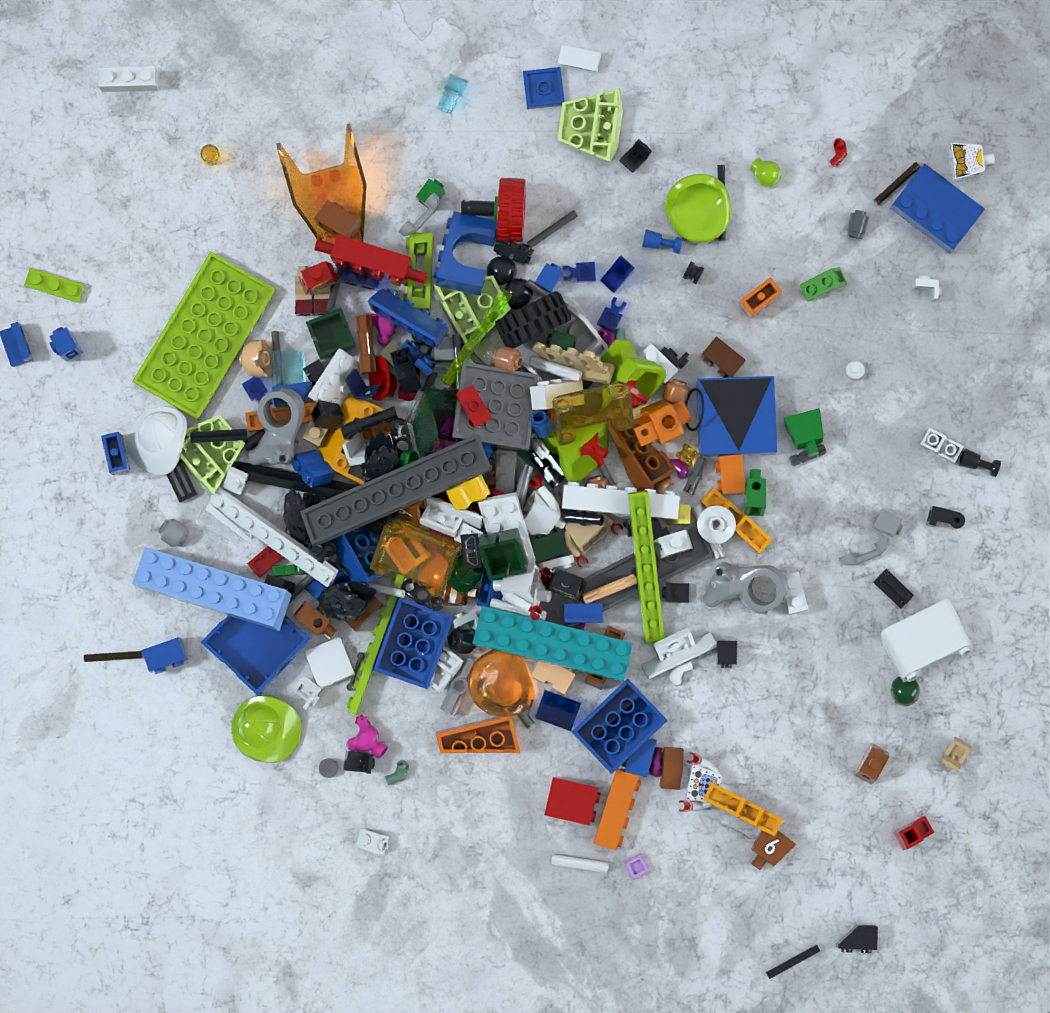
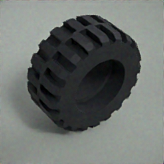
M555 291L495 321V327L504 345L516 348L570 321L571 314L561 293Z

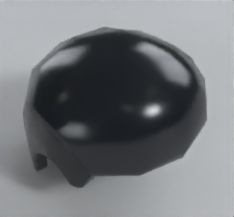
M504 256L493 258L486 268L487 276H494L498 285L507 284L515 279L517 274L516 264L512 259Z
M513 279L504 288L503 295L511 308H522L532 299L533 290L525 286L527 282L525 279Z

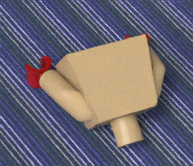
M587 511L588 513H596V514L602 513V512H591V511ZM602 513L604 515L602 526L588 524L581 526L576 523H566L564 526L566 529L564 533L566 547L573 557L577 558V565L581 568L582 566L579 564L580 559L584 558L588 563V559L582 556L581 553L586 554L610 531L609 527H611V533L614 535H619L614 530L615 526L623 530V526L618 523L615 524L614 520L606 513Z

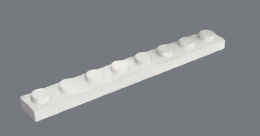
M218 487L214 495H211L208 504H211L218 511L326 587L333 584L339 571L325 560L323 563L318 562L315 555L309 553L308 548L221 487Z

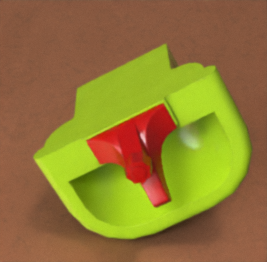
M615 340L600 360L601 362L611 363L616 367L610 384H604L602 388V407L630 409L646 404L666 379V370L654 361L638 359L631 341Z
M562 412L552 421L554 427L552 434L548 437H540L550 452L559 455L560 468L568 482L579 483L597 466L600 467L605 463L603 459L607 457L609 447L607 418H588L583 421L566 412Z

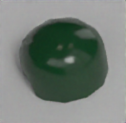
M899 676L892 682L890 691L895 703L906 707L913 705L918 700L920 687L916 680L903 683Z

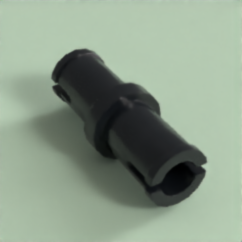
M583 510L581 512L565 511L563 520L564 523H576L581 526H586L587 524L602 526L604 515L602 513H588Z

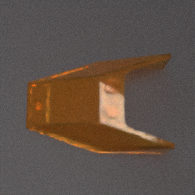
M350 123L346 124L343 163L308 174H303L298 169L280 142L276 143L293 206L316 239L334 244L336 239L335 236L317 226L314 219L328 200L332 203L340 204L343 210L348 213L351 211L358 216L361 227L352 239L363 242L367 184Z

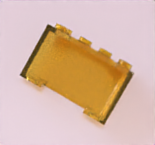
M613 382L560 395L552 401L553 431L559 446L575 441L576 432L574 429L611 420L613 427L620 431L634 428L631 392L628 385L624 382Z

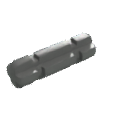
M824 444L818 445L819 454L817 455L826 454ZM805 450L800 452L799 455L790 456L789 460L792 466H796L800 462L804 463L816 458L817 455L808 457Z

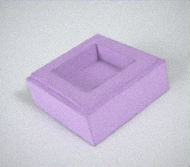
M642 854L624 862L632 880L650 872Z

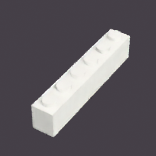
M568 482V485H563L561 509L630 515L628 493L637 492V488L625 487V491L618 490V486L606 485V489L598 488V484H587V487L579 486L578 482ZM645 489L649 495L651 517L678 519L680 496H676L673 491H664V494H656V490Z

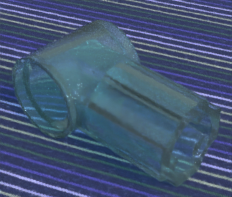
M450 73L445 82L444 91L437 104V108L445 113L452 114L459 97L465 91L468 81Z

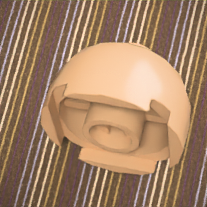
M266 339L251 341L242 350L239 361L250 376L262 378L272 374L274 358L273 356L270 358V351L273 350L270 342Z

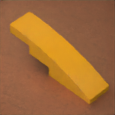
M714 487L700 500L706 508L718 505L730 510L736 521L734 533L759 554L772 541L759 526Z
M711 783L703 799L711 805L776 837L784 819L714 783Z

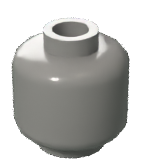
M166 519L158 530L160 539L171 547H175L178 544L182 545L188 537L185 534L186 526L175 519H170L169 521Z

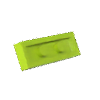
M33 268L29 269L24 284L27 288L75 303H80L85 288L84 284Z

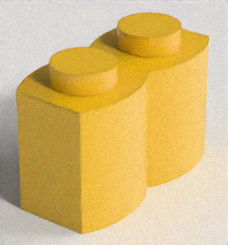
M482 474L445 490L456 511L465 510L472 502L483 501L490 494Z

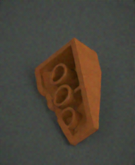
M622 414L607 423L628 478L633 486L637 488V491L650 489L676 471L667 455L662 450L658 451L651 445L653 442L640 446L633 430L635 426Z

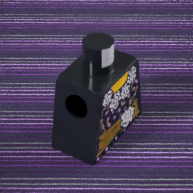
M555 569L552 571L546 589L580 602L587 583L579 576L561 569Z

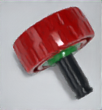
M500 178L498 196H495V201L462 200L461 215L494 217V222H497V240L507 242L523 241L526 180L522 178Z

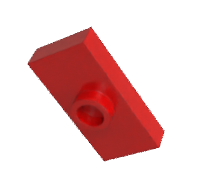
M473 385L456 393L455 396L474 428L492 419Z
M267 546L247 564L261 578L272 569V566L277 565L285 557Z

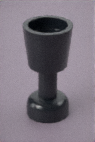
M964 448L959 466L970 469L981 467L989 470L991 476H997L1001 466L1000 460H993L990 463L981 460L979 454Z
M396 511L366 524L370 532L379 534L389 522L396 521L400 513Z

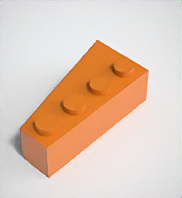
M511 713L436 732L440 753H520Z

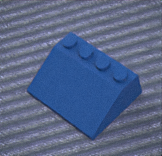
M925 163L890 207L891 210L949 254L952 253L985 210V208Z
M382 288L369 298L368 304L373 312L435 349H438L449 331L445 321L438 317L436 320L430 317V312L423 308L418 310L413 307V302L406 298L404 300L398 298V294L389 288L387 291Z
M389 523L379 534L370 532L367 525H364L330 540L335 543L337 547L336 554L351 581L370 584L398 569L382 546V543L395 535Z
M399 597L373 670L428 689L454 616L440 611L434 612L432 608Z
M627 678L571 732L612 774L668 720Z

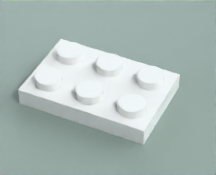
M339 348L308 397L316 403L318 400L337 403L341 408L351 392L345 382L346 376L353 368H357L359 374L362 375L359 362Z

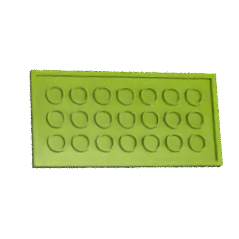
M210 251L132 382L199 421L275 294L276 289Z

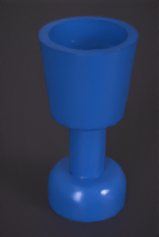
M646 229L642 247L659 249L661 245L673 248L674 253L680 254L683 238L676 237L674 241L664 239L662 234Z

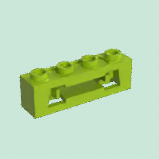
M415 232L410 237H406V249H409V257H411L413 263L412 269H416L417 257L415 255V247H418V255H424V272L428 273L426 282L423 284L425 299H423V289L416 288V281L408 279L406 285H404L408 287L404 298L413 302V307L418 310L420 308L427 311L431 310L433 233ZM425 246H427V255H425ZM413 288H416V297H413Z

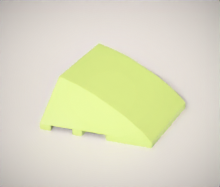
M614 88L612 91L604 93L600 92L597 95L586 98L582 97L563 102L557 140L611 162L618 149L623 114L620 88Z
M494 276L485 277L481 296L433 284L446 317L454 332L460 334V342L468 351L495 326V321L504 317L511 310Z
M221 415L186 429L185 441L179 458L200 484L213 495L245 443L243 440L191 443L190 433L233 430Z

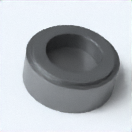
M324 759L319 764V772L323 777L331 778L337 774L338 764L333 759Z

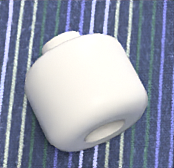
M851 361L845 368L846 376L854 381L862 378L865 372L864 365L859 361Z

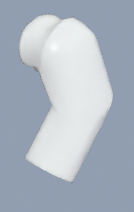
M690 660L672 669L669 678L673 685L681 684L683 672L693 669Z

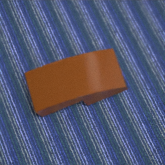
M664 747L661 761L663 769L659 783L660 788L680 790L684 757L683 748Z

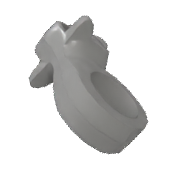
M277 388L263 396L261 400H257V416L266 432L257 447L248 454L249 462L252 465L289 463L296 454L295 448L298 446L299 441L295 440L304 419V402L294 390L290 388ZM273 398L283 399L290 406L292 414L289 423H280L271 415L270 403Z
M722 562L715 568L709 588L703 596V602L708 607H715L722 601L740 598L753 612L767 615L768 611L775 609L784 601L789 586L787 578L782 571L772 565L739 567V564L732 565ZM756 576H767L774 581L777 587V596L774 601L762 602L753 594L752 582Z

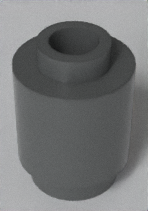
M855 210V213H850L846 230L848 231L847 236L862 239L866 233L869 220L866 212Z

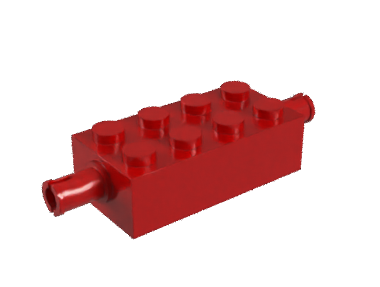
M337 234L334 244L317 239L314 250L329 254L336 267L341 269L349 267L354 269L353 272L360 275L368 273L376 280L382 281L384 278L390 280L389 283L396 286L406 285L408 279L425 284L427 279V272L412 269L411 257L339 234Z

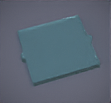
M289 349L285 351H271L272 384L287 385L304 382L303 351H289Z

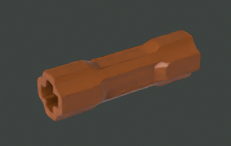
M372 315L355 316V322L359 338L360 373L377 372V366L373 350Z

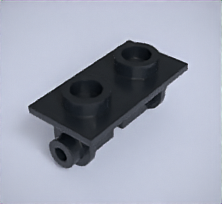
M496 240L495 243L499 245L495 244L493 251L497 255L509 258L512 252L514 253L513 261L524 265L525 263H530V256L534 252L531 246L525 243L517 244L515 242Z
M536 452L532 453V462L552 488L557 487L565 479V475L562 473L558 463L550 453H548V459H540Z
M887 569L873 582L900 609L914 596Z

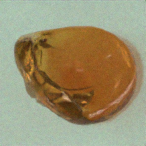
M491 650L479 657L470 670L469 691L474 703L484 712L498 717H512L525 712L532 705L535 695L534 685L521 657Z

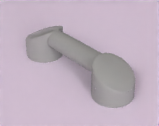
M436 193L431 194L424 203L428 209L414 224L407 221L400 228L399 233L402 236H408L417 232L435 213L439 196Z
M888 538L874 543L876 549L858 557H854L852 552L840 557L839 561L843 565L854 566L880 556L888 548L890 541Z

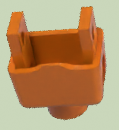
M659 400L641 408L640 414L642 416L630 422L633 425L639 424L633 430L640 446H644L652 441L663 445L684 434L682 425L690 422L691 417L682 400L675 404Z

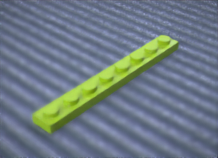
M644 490L628 493L643 635L644 642L648 644L664 639L649 495L648 491Z
M395 570L392 581H395L393 588L401 589L407 574L403 576L400 570ZM386 594V599H388L386 607L382 606L379 617H382L379 625H375L372 634L375 635V639L367 647L366 653L369 654L367 661L363 660L361 664V678L356 679L353 687L356 690L355 695L349 698L346 707L349 708L348 712L357 715L399 598L397 596Z

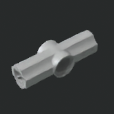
M465 656L463 658L464 662L451 682V686L440 707L441 710L454 716L479 665L478 662ZM457 681L465 683L463 691L455 690L454 684Z

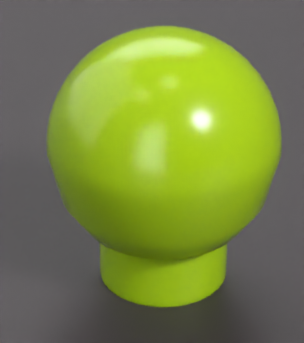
M757 158L750 167V171L755 174L757 182L764 187L774 186L780 180L781 170L775 162L762 161L760 158Z

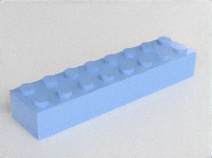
M146 547L132 584L140 589L280 631L292 596L285 589Z

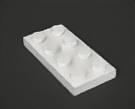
M517 493L487 497L483 501L478 502L487 534L497 532L499 536L501 531L518 528L528 563H535L536 559Z

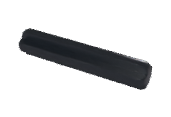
M246 429L190 433L191 443L247 439Z

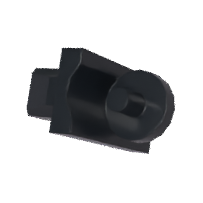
M308 532L303 540L305 544L309 545V553L315 555L320 563L324 562V557H331L337 551V547L332 541L313 546Z

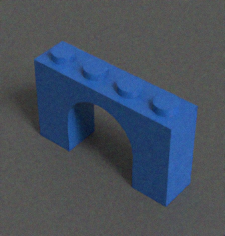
M454 211L452 218H448L446 229H449L448 234H444L442 245L445 247L443 251L440 250L438 262H440V266L435 268L433 278H436V286L481 296L486 270L460 264L455 259L453 251L458 245L465 242L493 246L497 233V222L478 216L461 215L460 212Z

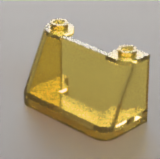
M397 519L393 522H387L383 527L370 569L382 576L389 574L391 571L425 584L426 590L431 596L442 597L462 547L455 540Z

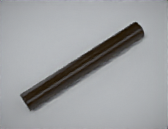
M914 162L874 199V202L880 205L920 168V165Z
M142 651L84 654V662L142 658Z

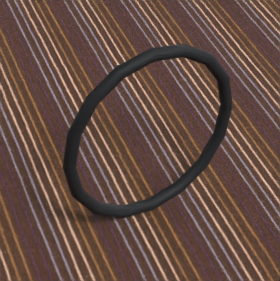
M698 388L690 390L685 404L687 407L689 397L693 391L699 393L702 402L701 416L695 428H691L688 423H685L690 431H695L700 427L704 416V397Z

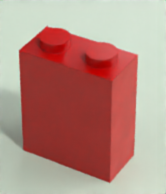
M553 777L544 815L590 826V822H595L597 811H593L595 803L599 804L601 792H598V787Z

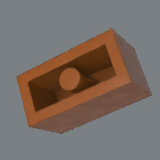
M328 200L314 217L317 226L335 237L339 234L352 238L361 227L356 214L351 211L348 213L343 210L340 204L332 203Z

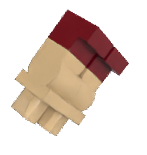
M298 266L297 276H295V315L314 316L313 296L315 315L330 313L326 308L331 285L305 295L298 277L300 271L309 267Z

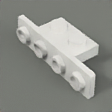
M432 496L426 498L427 507L420 518V524L454 538L462 523L481 529L482 516L478 513L467 510L456 511L452 504L445 502L441 498H434Z
M687 627L654 643L653 645L658 657L642 664V668L647 678L650 679L716 648L717 643L711 633L694 640Z

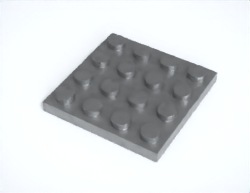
M462 362L458 392L473 385L492 419L474 428L457 399L452 439L465 440L478 434L482 444L528 451L532 430L530 420L534 413V410H532L530 387L537 386L539 374L521 371L511 373L498 367Z

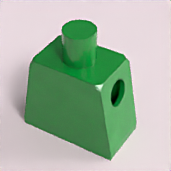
M820 408L785 417L784 426L796 449L806 448L808 457L819 454L817 444L823 443L824 439Z
M751 469L750 478H747L745 482L744 514L747 516H764L766 509V479L761 478V470Z

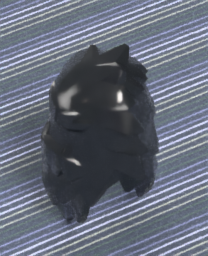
M379 431L375 438L372 436L369 440V445L365 448V462L361 464L363 470L362 475L366 482L401 467L396 446L392 444L390 435L386 436L382 431Z
M291 488L289 493L285 495L283 502L286 534L308 548L309 545L303 541L307 534V529L300 511L318 504V495L304 493L303 497H301L299 492L296 493L295 489Z
M358 581L331 585L322 590L316 610L321 611L327 618L330 617L339 621L343 619L346 622L348 619L356 621V618L365 612L364 608L375 600L373 596L377 591L369 587L368 583Z

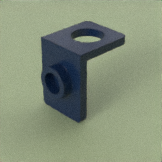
M353 368L345 378V382L356 400L371 399L381 389L380 385L366 386L357 368Z

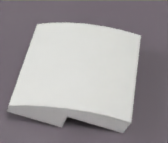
M341 637L305 651L316 683L321 689L355 675Z
M443 646L429 685L438 694L447 687L464 662L445 646Z

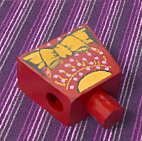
M327 261L300 271L298 277L305 295L339 282L333 265Z

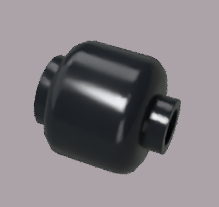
M454 629L448 636V645L452 652L461 654L471 653L476 648L473 645L475 634L470 629Z

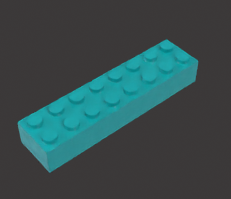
M486 606L481 607L473 639L474 646L624 682L633 646L631 642L543 620L535 621L530 617Z

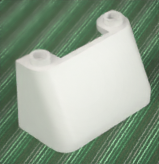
M950 599L936 603L887 627L881 632L882 645L903 683L916 680L919 677L920 669L952 653L965 656L973 649Z

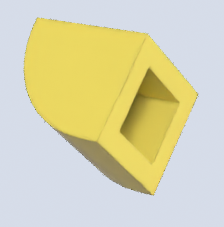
M679 504L678 519H666V525H690V505Z

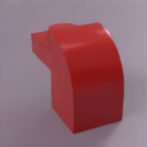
M922 816L896 830L894 835L902 850H907L924 841V838L935 832L926 816Z

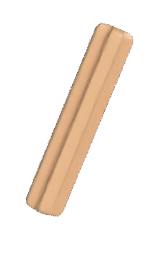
M631 574L582 595L583 600L588 604L638 583L637 578L634 574Z

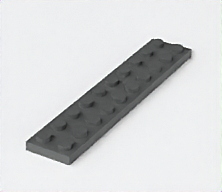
M476 434L300 512L311 544L313 546L320 545L491 471L492 468L481 439Z
M697 521L676 531H688L693 549L659 560L655 552L658 584L714 556L708 542L698 532ZM634 553L583 578L587 583L584 593L631 574H634L637 578ZM638 583L588 604L602 603V611L604 612L639 594ZM556 592L552 594L550 602H540L539 606L542 608V611L547 613L545 621L571 628L580 623L564 624L563 604H586L583 597L579 602Z

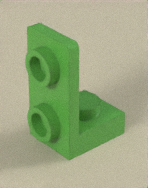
M837 267L831 268L800 284L806 301H811L832 289L847 285L841 268Z

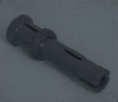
M393 406L361 419L355 417L353 421L345 424L339 423L344 440H346L351 435L362 434L365 429L398 418Z

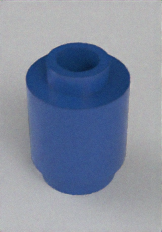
M542 410L535 411L530 420L535 434L542 438L548 437L554 429L550 417Z

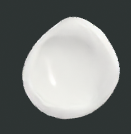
M157 407L143 413L135 420L130 429L128 447L132 458L143 470L156 476L169 474L175 469L186 436L187 421L183 413L173 407Z

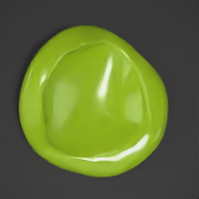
M693 174L684 177L671 187L666 196L665 211L667 218L677 234L687 241L695 243L710 242L719 237L730 223L731 203L725 185L714 176Z
M257 695L244 701L236 710L231 723V736L235 746L243 755L255 761L267 763L283 761L293 753L301 738L302 725L297 711L282 699L271 695Z

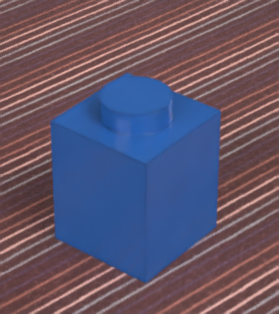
M546 263L535 283L552 293L561 280L563 272H561V268L558 265Z

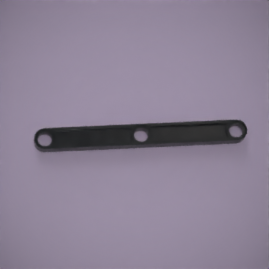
M240 461L234 462L231 466L247 473L246 481L286 489L294 488L296 491L331 498L359 486L332 480V483L309 487L303 481L302 476L295 472L252 465Z

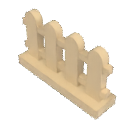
M535 342L531 348L532 351L540 356L539 358L581 371L582 380L610 384L616 368L611 363L601 362L599 356L587 350L582 354L574 348H568L565 351L557 345H551L548 348L540 342Z

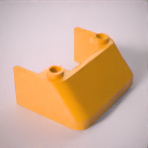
M349 397L341 406L343 413L341 423L345 424L353 421L355 417L361 419L384 409L370 402ZM338 425L336 430H329L319 452L324 461L328 462L332 467L334 473L358 485H362L365 481L348 473L351 466L348 464L346 455L341 453L342 445L347 439L344 440Z

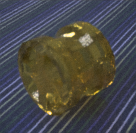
M212 144L202 147L200 155L204 163L209 166L216 165L221 158L218 148Z
M684 443L683 449L677 452L675 456L690 467L693 459L698 458L699 453Z

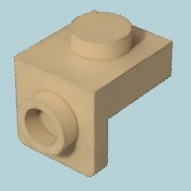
M954 737L944 752L941 762L948 769L959 771L972 746Z

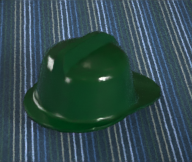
M463 555L459 556L448 572V581L451 587L460 593L470 592L481 579L485 567L482 559V567L464 569Z

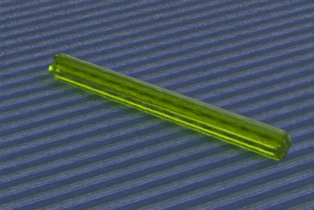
M503 289L442 377L441 381L443 384L451 386L461 371L462 362L468 361L512 297L509 291Z

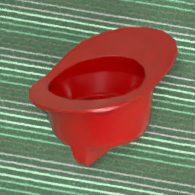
M375 356L377 372L368 374L369 384L381 386V389L372 398L374 401H381L385 397L394 396L397 388V379L389 371L386 359L382 356Z

